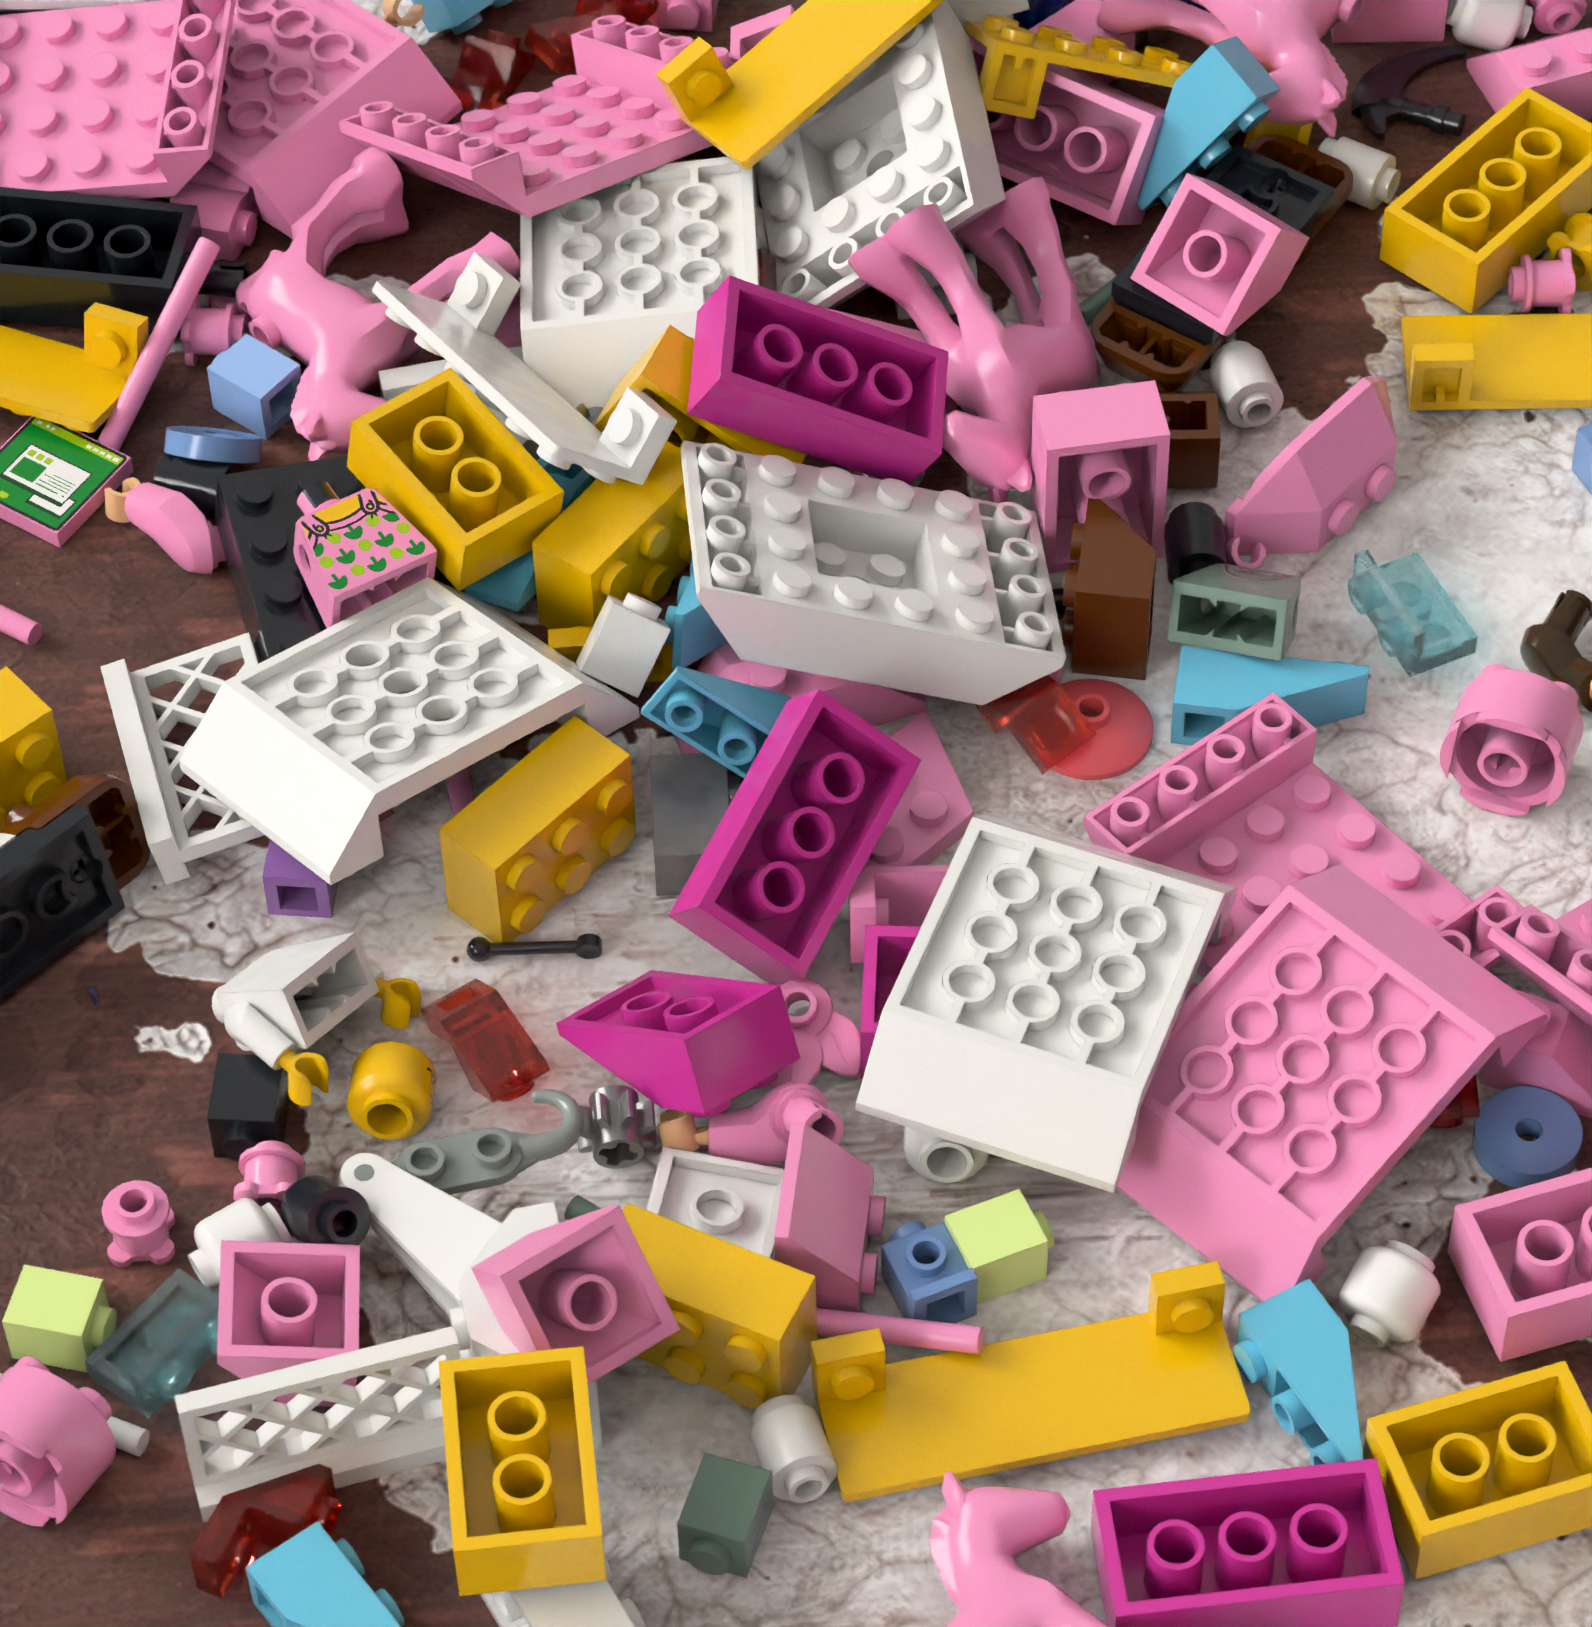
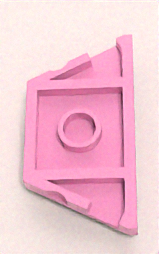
M921 711L890 736L892 740L920 758L921 762L864 867L929 865L964 836L972 817H974L973 808L930 716Z

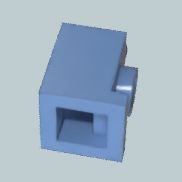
M912 1221L895 1229L889 1236L888 1243L881 1245V1276L903 1318L957 1323L976 1316L978 1278L972 1267L968 1269L944 1222L926 1228L923 1222Z

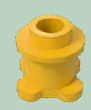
M1576 213L1567 220L1564 232H1554L1548 238L1547 246L1550 252L1545 260H1558L1559 249L1570 248L1576 287L1586 292L1592 290V214Z

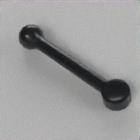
M589 933L580 935L577 940L490 943L484 937H475L469 941L466 951L469 958L476 962L485 961L490 955L577 953L581 958L595 959L602 954V939L598 935Z

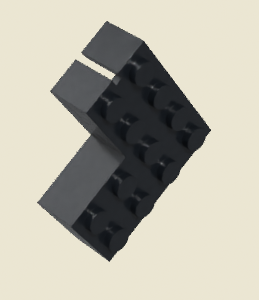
M348 455L217 475L215 522L245 629L250 634L259 663L327 629L296 564L293 553L295 524L305 515L297 505V499L304 489L319 481L327 482L339 499L365 489L364 485L347 468ZM435 567L434 579L444 584H451L441 571Z

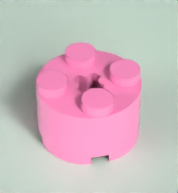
M1501 664L1486 666L1482 669L1480 675L1472 680L1464 689L1442 743L1440 764L1445 776L1448 778L1449 772H1451L1453 777L1462 785L1459 794L1467 801L1481 809L1496 814L1508 816L1529 814L1532 806L1547 802L1546 807L1556 802L1564 789L1583 736V719L1577 706L1579 696L1576 691L1564 682H1552L1532 672L1510 669Z
M24 1356L20 1358L13 1367L7 1369L0 1377V1511L24 1524L43 1527L50 1518H56V1524L64 1521L113 1462L116 1455V1443L107 1423L108 1419L112 1416V1409L107 1400L91 1388L81 1387L76 1389L64 1379L51 1373L43 1363L32 1357Z

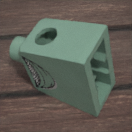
M1214 564L1173 580L1167 641L1282 661L1295 637L1301 578L1294 575L1229 564ZM1206 598L1209 599V602L1202 612L1201 599Z

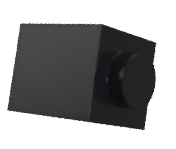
M218 1053L207 1116L214 1157H229L239 1161L240 1155L244 1151L255 1147L260 1142L269 1140L284 1141L290 1103L287 1071L283 1068L279 1070L272 1069L255 1054Z

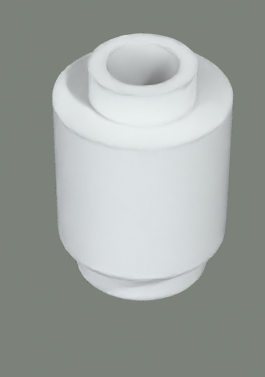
M1344 136L1339 140L1327 137L1321 143L1318 151L1342 161L1348 165L1353 173V189L1346 200L1371 210L1376 209L1382 201L1389 203L1392 200L1401 179V171L1395 169V156Z
M1232 341L1216 350L1210 361L1209 379L1215 392L1218 394V398L1230 422L1238 427L1251 428L1261 426L1275 417L1283 405L1284 397L1262 351L1245 341Z
M795 1395L777 1396L761 1404L752 1416L753 1427L750 1435L762 1468L772 1471L773 1495L779 1499L797 1503H805L819 1498L836 1478L838 1466L815 1410L805 1405L803 1399Z

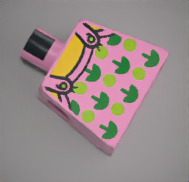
M319 481L308 486L299 495L297 505L305 515L295 524L293 553L296 564L326 628L427 577L434 579L437 558L436 548L377 490L365 488L339 499L327 482Z

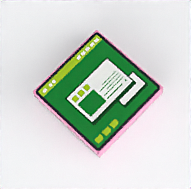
M31 416L0 448V518L60 548L105 502V489L111 488L115 491L134 472L131 457L80 432L69 430L63 425Z

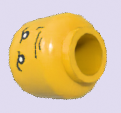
M394 1041L376 1043L363 1050L353 1063L346 1105L351 1120L360 1130L379 1139H404L420 1132L429 1121L433 1107L437 1076L432 1061L423 1051L410 1044Z

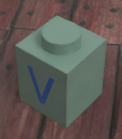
M704 1453L677 1522L679 1559L689 1562L696 1569L708 1574L722 1575L730 1573L747 1578L773 1510L772 1471Z

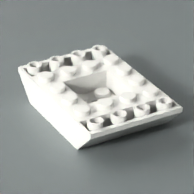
M947 0L755 164L777 292L833 310L870 286L863 282L848 264V258L860 248L883 236L890 225L903 215L920 206L937 203L945 224L952 234L1006 200L970 39Z
M683 440L680 454L697 599L740 660L982 706L1063 667L1066 654L1035 510L1026 509L1013 502L995 503L970 498L954 490L940 492L910 486L901 480L893 478L880 480L855 475L839 467L829 466L820 468L795 463L779 455L760 456L735 451L719 443L700 444Z

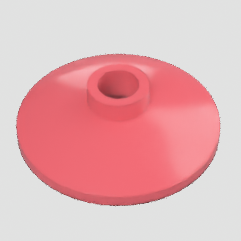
M1078 679L1057 685L1038 699L1029 716L1028 738L1036 756L1052 770L1067 777L1080 780H1103L1130 771L1144 759L1153 740V720L1145 703L1126 687L1101 679Z

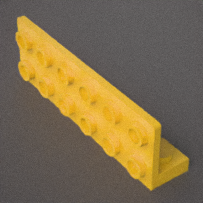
M808 0L727 70L723 67L713 47L698 37L655 75L681 120L735 163L747 170L766 156L774 147L945 0Z
M986 14L984 23L966 20L964 29L967 34L987 47L979 79L985 109L1028 119L1035 118L1048 63L1171 88L1174 82L1193 64L1179 60V54L1169 50L1146 46L1143 55L1139 52L1125 49L1126 43L1102 36H1093L1091 44L1072 38L1073 33L1068 30L1048 25H1039L1038 33L1018 27L1019 22L1014 19L993 14ZM1262 120L1247 132L1243 147L1246 148L1256 138L1265 135H1282L1308 145L1313 123L1299 126Z
M95 302L84 312V349L0 325V407L9 409L17 415L33 416L57 423L72 431L95 432L111 416L118 398L148 340V317Z
M1592 313L1404 316L1401 319L1400 330L1409 410L1592 408Z
M1213 1261L1152 1273L1150 1276L1149 1307L1147 1313L983 1345L981 1354L951 1351L886 1364L885 1347L879 1328L811 1341L812 1388L824 1434L838 1466L836 1479L842 1500L853 1502L942 1484L945 1471L954 1473L959 1480L1247 1422L1250 1419L1251 1408L1222 1323L1225 1280L1219 1262Z

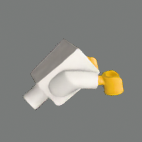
M353 932L275 949L264 954L225 985L215 990L212 997V1009L217 1020L225 1025L226 1031L235 1040L238 1047L243 1051L254 1052L274 1070L283 1068L287 1071L290 1100L300 1106H309L312 1104L311 1085L318 1087L324 1093L329 1092L328 1065L322 1055L310 1052L297 1055L296 1050L309 1048L372 996L382 999L381 1021L385 1025L396 1029H406L410 1025V1017H418L420 1014L421 990L419 985L411 979L395 978L389 981L383 979L384 971L367 962L357 936Z

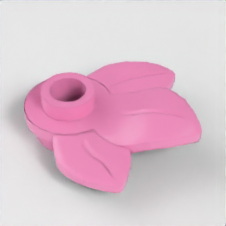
M801 978L794 981L789 980L781 984L787 1011L791 1004L798 1000L810 1002V1008L802 1016L795 1017L788 1014L801 1059L778 1071V1078L770 1086L774 1089L779 1085L794 1082L811 1085L820 1073L821 1067L842 1076L857 1077L861 1071L860 1034L856 1025L850 1019L834 1011L830 995L820 983L811 979Z

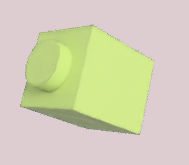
M1020 1188L945 1216V1225L968 1269L972 1267L978 1278L977 1304L1047 1279L1048 1250L1054 1247L1052 1230L1041 1210L1032 1212Z
M24 1264L2 1323L13 1359L19 1360L24 1356L32 1357L44 1365L91 1373L99 1349H107L112 1342L117 1315L116 1310L109 1307L103 1279Z

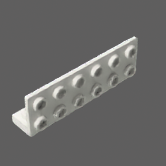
M473 252L466 268L457 279L455 288L447 303L379 280L376 281L372 292L388 306L385 314L394 322L414 330L417 333L414 341L419 346L446 359L445 370L451 367L464 382L473 384L477 388L475 394L485 405L507 415L508 418L505 425L518 435L535 441L539 445L536 453L542 459L564 470H569L572 463L582 466L587 473L609 484H615L617 478L643 485L677 420L646 393L627 387L615 411L611 414L603 433L593 426L494 337L521 285L495 260Z

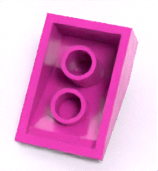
M650 970L556 1023L561 1037L658 1106L666 1109L691 1112L692 1116L696 1118L710 1117L724 1112L730 1107V1100L746 1090L758 1089L773 1083L778 1078V1071L801 1059L780 985Z

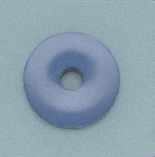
M166 427L164 452L174 456L206 461L259 463L263 437L251 433L218 428Z
M1516 1086L1495 1093L1483 1103L1475 1120L1472 1141L1473 1150L1480 1166L1492 1178L1507 1186L1521 1188L1570 1174L1579 1160L1583 1128L1575 1109L1561 1096L1539 1087ZM1529 1134L1537 1140L1526 1141L1521 1139L1519 1135Z

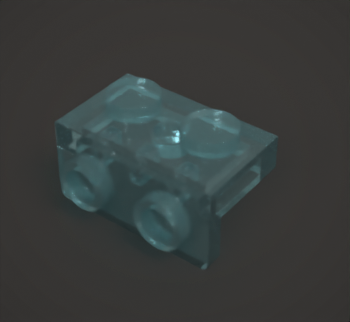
M1367 549L1355 553L1352 579L1348 581L1350 600L1358 613H1366L1377 629L1378 638L1385 653L1390 657L1395 656L1409 677L1476 652L1477 635L1418 552L1380 566Z
M178 1268L85 1360L88 1375L147 1418H150L166 1401L172 1402L175 1400L174 1396L183 1394L189 1386L193 1374L213 1354L217 1355L219 1287L213 1292Z

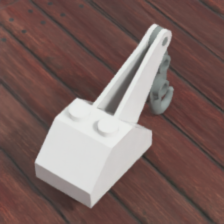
M543 1089L535 1090L531 1093V1100L534 1103L550 1104L561 1111L563 1121L553 1131L526 1134L511 1132L502 1128H486L416 1142L406 1147L397 1159L391 1163L372 1153H359L347 1159L341 1168L342 1185L359 1192L367 1201L370 1209V1227L450 1317L451 1326H454L459 1342L461 1359L520 1353L501 1329L471 1268L529 1233L558 1224L559 1219L554 1201L513 1209L503 1223L451 1195L507 1183L537 1162L561 1155L577 1143L584 1127L583 1112L576 1100L564 1092ZM597 1380L588 1385L594 1450L603 1448Z

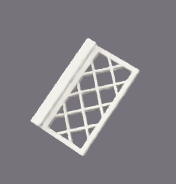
M249 632L131 673L124 659L100 667L147 843L166 885L190 877L186 862L264 836L262 832L219 799L214 798L202 786H199L197 791H193L176 785L185 774L180 769L179 760L192 736L184 747L165 741V738L177 722L198 728L205 713L189 709L188 707L201 690L217 694L225 680L213 677L212 675L220 665L243 658L245 664L237 673L238 675L259 664ZM173 681L185 684L172 702L151 696L150 689ZM203 810L223 817L215 829L190 837L189 829Z
M454 1326L174 1396L203 1522L445 1461L446 1452L438 1361L461 1359L459 1342ZM439 1356L425 1369L412 1366L417 1361ZM367 1375L356 1387L343 1384L347 1379ZM392 1382L404 1385L393 1397L381 1394ZM298 1393L287 1404L273 1401L276 1397ZM323 1400L336 1403L325 1414L311 1411ZM223 1410L228 1411L217 1422L199 1417ZM252 1418L267 1421L256 1431L242 1428Z

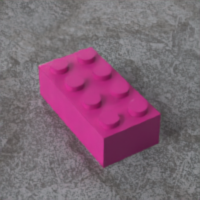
M729 275L697 311L687 414L882 480L893 478L911 485L942 454L949 351Z
M820 689L788 700L668 916L768 984L778 985L789 980L794 981L804 978L916 772L921 759Z
M1377 1458L1093 1490L1090 1534L1106 1624L1110 1627H1398L1405 1583Z

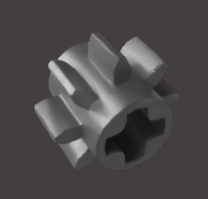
M624 1085L604 1086L595 1090L590 1095L589 1107L579 1106L583 1112L584 1127L578 1140V1151L580 1153L593 1151V1158L597 1164L612 1169L626 1168L641 1160L643 1157V1147H656L654 1102L652 1100L639 1102L638 1094L634 1089Z

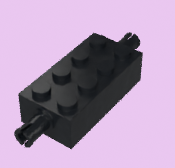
M0 187V321L84 329V312L97 302L148 317V335H150L199 237H202L198 206ZM214 260L198 294L236 298V290L240 282L251 276L249 263ZM180 330L176 338H180Z

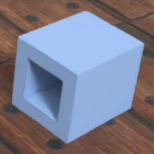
M246 333L228 350L220 352L212 364L207 367L213 409L263 437L265 440L291 419V405L293 404V399H295V393L298 392L296 387L301 381L300 364Z

